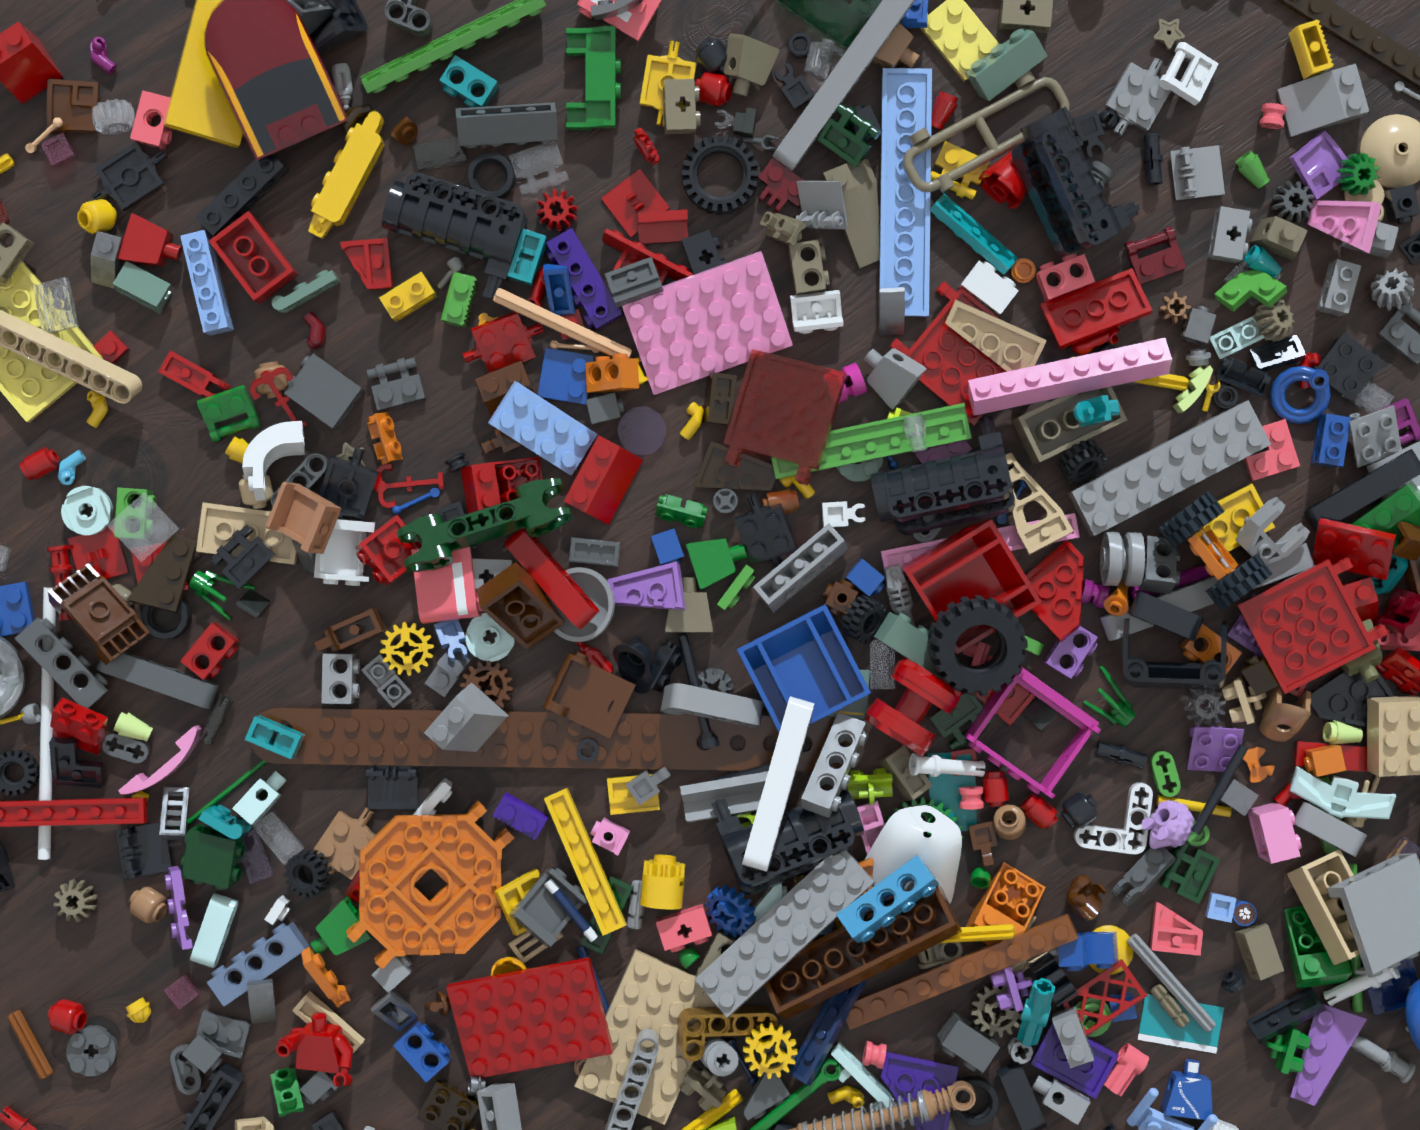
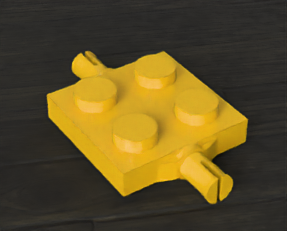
M674 41L669 42L668 55L660 57L647 56L640 98V106L652 107L659 111L656 125L661 126L663 117V127L662 84L664 79H694L696 71L695 62L684 61L678 57L679 42H675L673 51ZM680 101L676 107H680L681 112H684L688 106H684L683 101Z

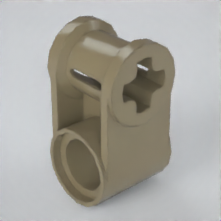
M952 942L957 945V949L953 953L944 951L947 943H939L927 949L928 958H926L925 951L919 953L920 963H918V968H931L960 957L962 954L961 943Z

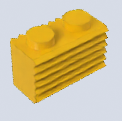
M1319 20L1296 26L1288 33L1303 80L1323 74L1334 65L1331 63L1332 59L1329 58L1331 54L1328 53V45L1325 44L1326 40L1323 39L1325 35L1322 34L1323 30L1320 29Z

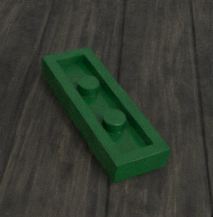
M611 876L608 882L623 913L634 886ZM593 915L589 925L598 937L590 942L584 935L580 944L603 955L614 931L603 936Z

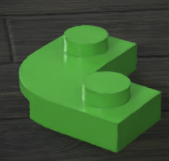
M1252 270L1234 276L1215 293V299L1233 312L1251 296L1270 308L1287 293V287L1265 272Z

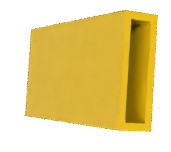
M196 0L163 126L237 148L240 146L243 133L210 65L204 46V31L213 9L222 0Z

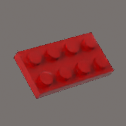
M1133 268L1040 304V309L1059 350L1152 314V308Z

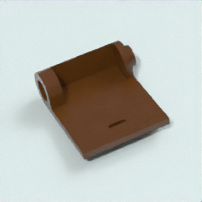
M574 651L573 655L568 653L543 707L611 739L636 685L587 662L588 656L577 651Z

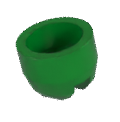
M983 867L974 869L970 879L971 885L979 889L989 887L991 880L989 871Z
M685 948L679 953V961L685 969L689 968L700 957L692 948Z

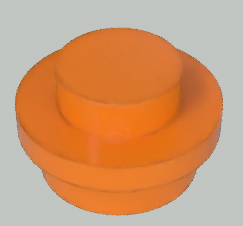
M1026 258L1018 259L1011 267V275L1019 283L1030 282L1036 274L1034 263Z

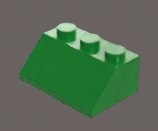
M1410 480L1350 524L1396 534L1395 549L1399 545L1398 540L1403 536L1397 526L1401 521L1420 526V490Z

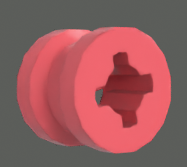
M1275 103L1263 104L1261 108L1263 117L1259 120V126L1269 129L1284 128L1283 115L1286 113L1287 107Z
M959 787V794L961 795L959 808L969 810L984 808V802L981 800L983 787Z
M866 1041L862 1065H875L878 1069H883L887 1045L882 1043L874 1045L871 1041Z

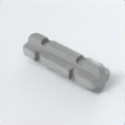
M633 880L632 885L634 888L630 896L629 905L631 917H628L627 926L631 929H641L643 919L640 918L643 916L644 906L640 905L642 880Z

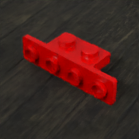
M605 229L602 242L622 252L613 270L652 257L661 284H663L667 276L678 281L693 275L687 267L675 265L668 261L664 255L655 254L647 250L643 244L626 239L622 233L616 230Z

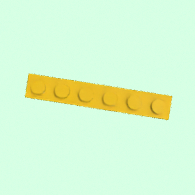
M565 788L544 798L602 935L604 936L626 926L625 919L569 789Z

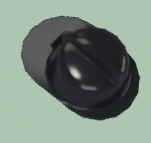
M638 637L626 645H617L613 649V656L622 679L636 685L633 691L641 694L648 693L654 682L650 670L653 662L651 650Z

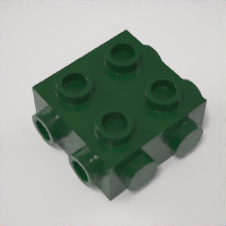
M201 824L189 829L184 839L186 851L181 860L182 878L190 879V882L194 884H211L215 889L226 890L239 882L242 876L241 858H243L246 851V844H244L245 835L238 839H231L216 829Z

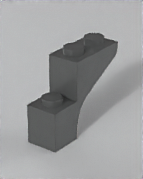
M771 1035L763 1036L760 1039L764 1040L766 1038H769ZM781 1039L780 1048L787 1052V1046ZM774 1044L770 1049H766V1058L771 1052L775 1053ZM780 1062L772 1063L770 1066H775ZM764 1072L759 1077L744 1103V1115L747 1121L751 1118L756 1120L766 1114V1109L773 1105L777 1107L787 1099L790 1091L782 1076L778 1078L776 1073H772L771 1079H768L767 1073Z

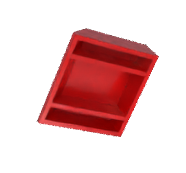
M991 518L963 528L902 566L936 623L938 621L936 615L940 611L946 612L949 609L947 607L952 601L955 604L960 603V598L965 596L973 599L974 595H982L984 599L988 597L996 599L998 603H1003L1017 618L1042 603ZM975 625L966 629L957 639L955 653L958 655L996 630L989 625Z

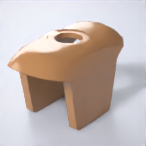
M1280 686L1271 689L1267 693L1262 720L1259 726L1261 734L1270 740L1278 742L1287 741L1300 731L1311 715V692L1306 690L1295 702L1294 706L1282 703V690ZM1284 724L1290 726V729L1283 730L1277 726Z

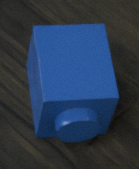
M675 528L651 536L660 564L681 563L680 558L684 557Z
M860 559L845 577L866 596L871 594L876 596L885 585L882 583L885 577L863 559Z

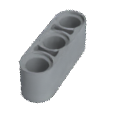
M1304 801L1295 816V825L1354 857L1357 856L1367 837L1363 832Z

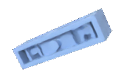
M205 230L181 235L203 333L211 336L234 330L216 252L209 242L212 239V235Z

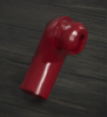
M310 311L303 317V320L311 328L307 345L311 349H317L324 343L326 328L317 316Z

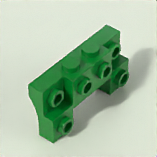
M616 27L566 28L567 57H585L586 103H566V129L592 130V128H616V98H621V83H616V74H621V58H616Z

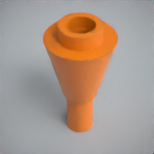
M1122 579L1119 586L1104 601L1105 610L1114 616L1125 615L1128 611L1127 590L1129 586H1125Z

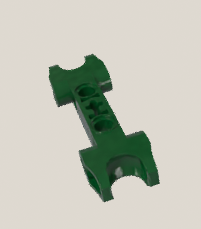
M561 478L534 480L522 484L515 490L517 499L469 513L447 522L443 521L441 514H429L403 526L396 531L401 543H422L418 552L404 560L405 568L408 572H421L446 567L454 561L453 551L514 533L526 528L527 535L530 537H538L555 531L573 520L569 508L550 509L547 507L550 499L565 490ZM513 515L510 519L504 520L507 516ZM465 530L462 535L457 536L460 531Z

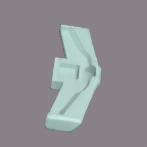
M1298 766L1295 768L1290 785V791L1327 811L1329 815L1340 818L1389 819L1396 799V794L1358 793V782L1334 775L1330 785Z

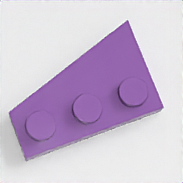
M677 562L608 579L614 594L615 605L686 611L680 564Z
M178 866L168 867V875H164L166 890L170 889L171 899L167 900L169 914L174 915V923L170 924L172 939L176 938L182 950L190 949L193 947L192 940L186 934L189 921L186 909H183L185 895L181 870Z

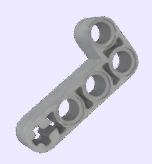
M673 683L664 687L661 712L667 714H690L756 728L760 727L763 702L759 700L679 683Z

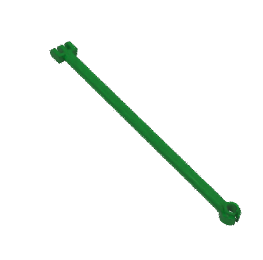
M828 1059L823 1062L821 1071L817 1073L811 1086L806 1084L801 1086L749 1130H769L827 1081L837 1080L841 1075L840 1064L838 1065L834 1059ZM833 1065L836 1069L834 1072H829L826 1069L827 1066Z

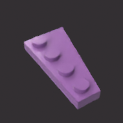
M1323 1003L1325 1011L1313 1017L1308 1035L1311 1038L1309 1048L1303 1052L1302 1059L1304 1060L1302 1072H1297L1290 1097L1313 1106L1317 1105L1368 1018Z

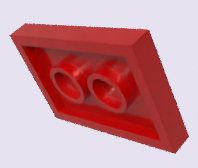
M1320 518L1312 559L1314 564L1329 559L1333 565L1347 557L1350 559L1353 567L1346 571L1387 580L1396 534Z

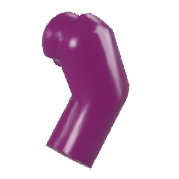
M99 36L93 38L90 43L92 62L108 74H112L117 65L107 58L106 41Z

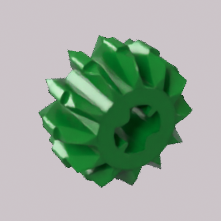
M1359 153L1358 155L1350 154L1347 159L1340 161L1342 168L1336 170L1340 174V178L1336 181L1343 183L1341 190L1348 191V194L1352 196H1357L1358 194L1365 195L1369 192V189L1376 188L1374 180L1380 179L1376 175V171L1380 167L1374 166L1376 159L1368 157V154Z

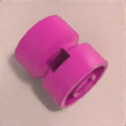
M856 363L843 367L840 373L835 370L823 375L825 385L834 405L847 401L849 395L857 397L867 392L863 376ZM847 378L851 385L848 388H846V385L844 383V379Z

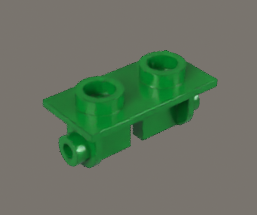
M665 494V496L660 495L655 516L668 522H681L690 528H703L708 509L703 507L704 504L687 500L685 508L680 507L682 498Z

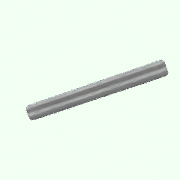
M1137 934L1129 937L1127 944L1206 1032L1211 1031L1216 1026L1214 1020Z

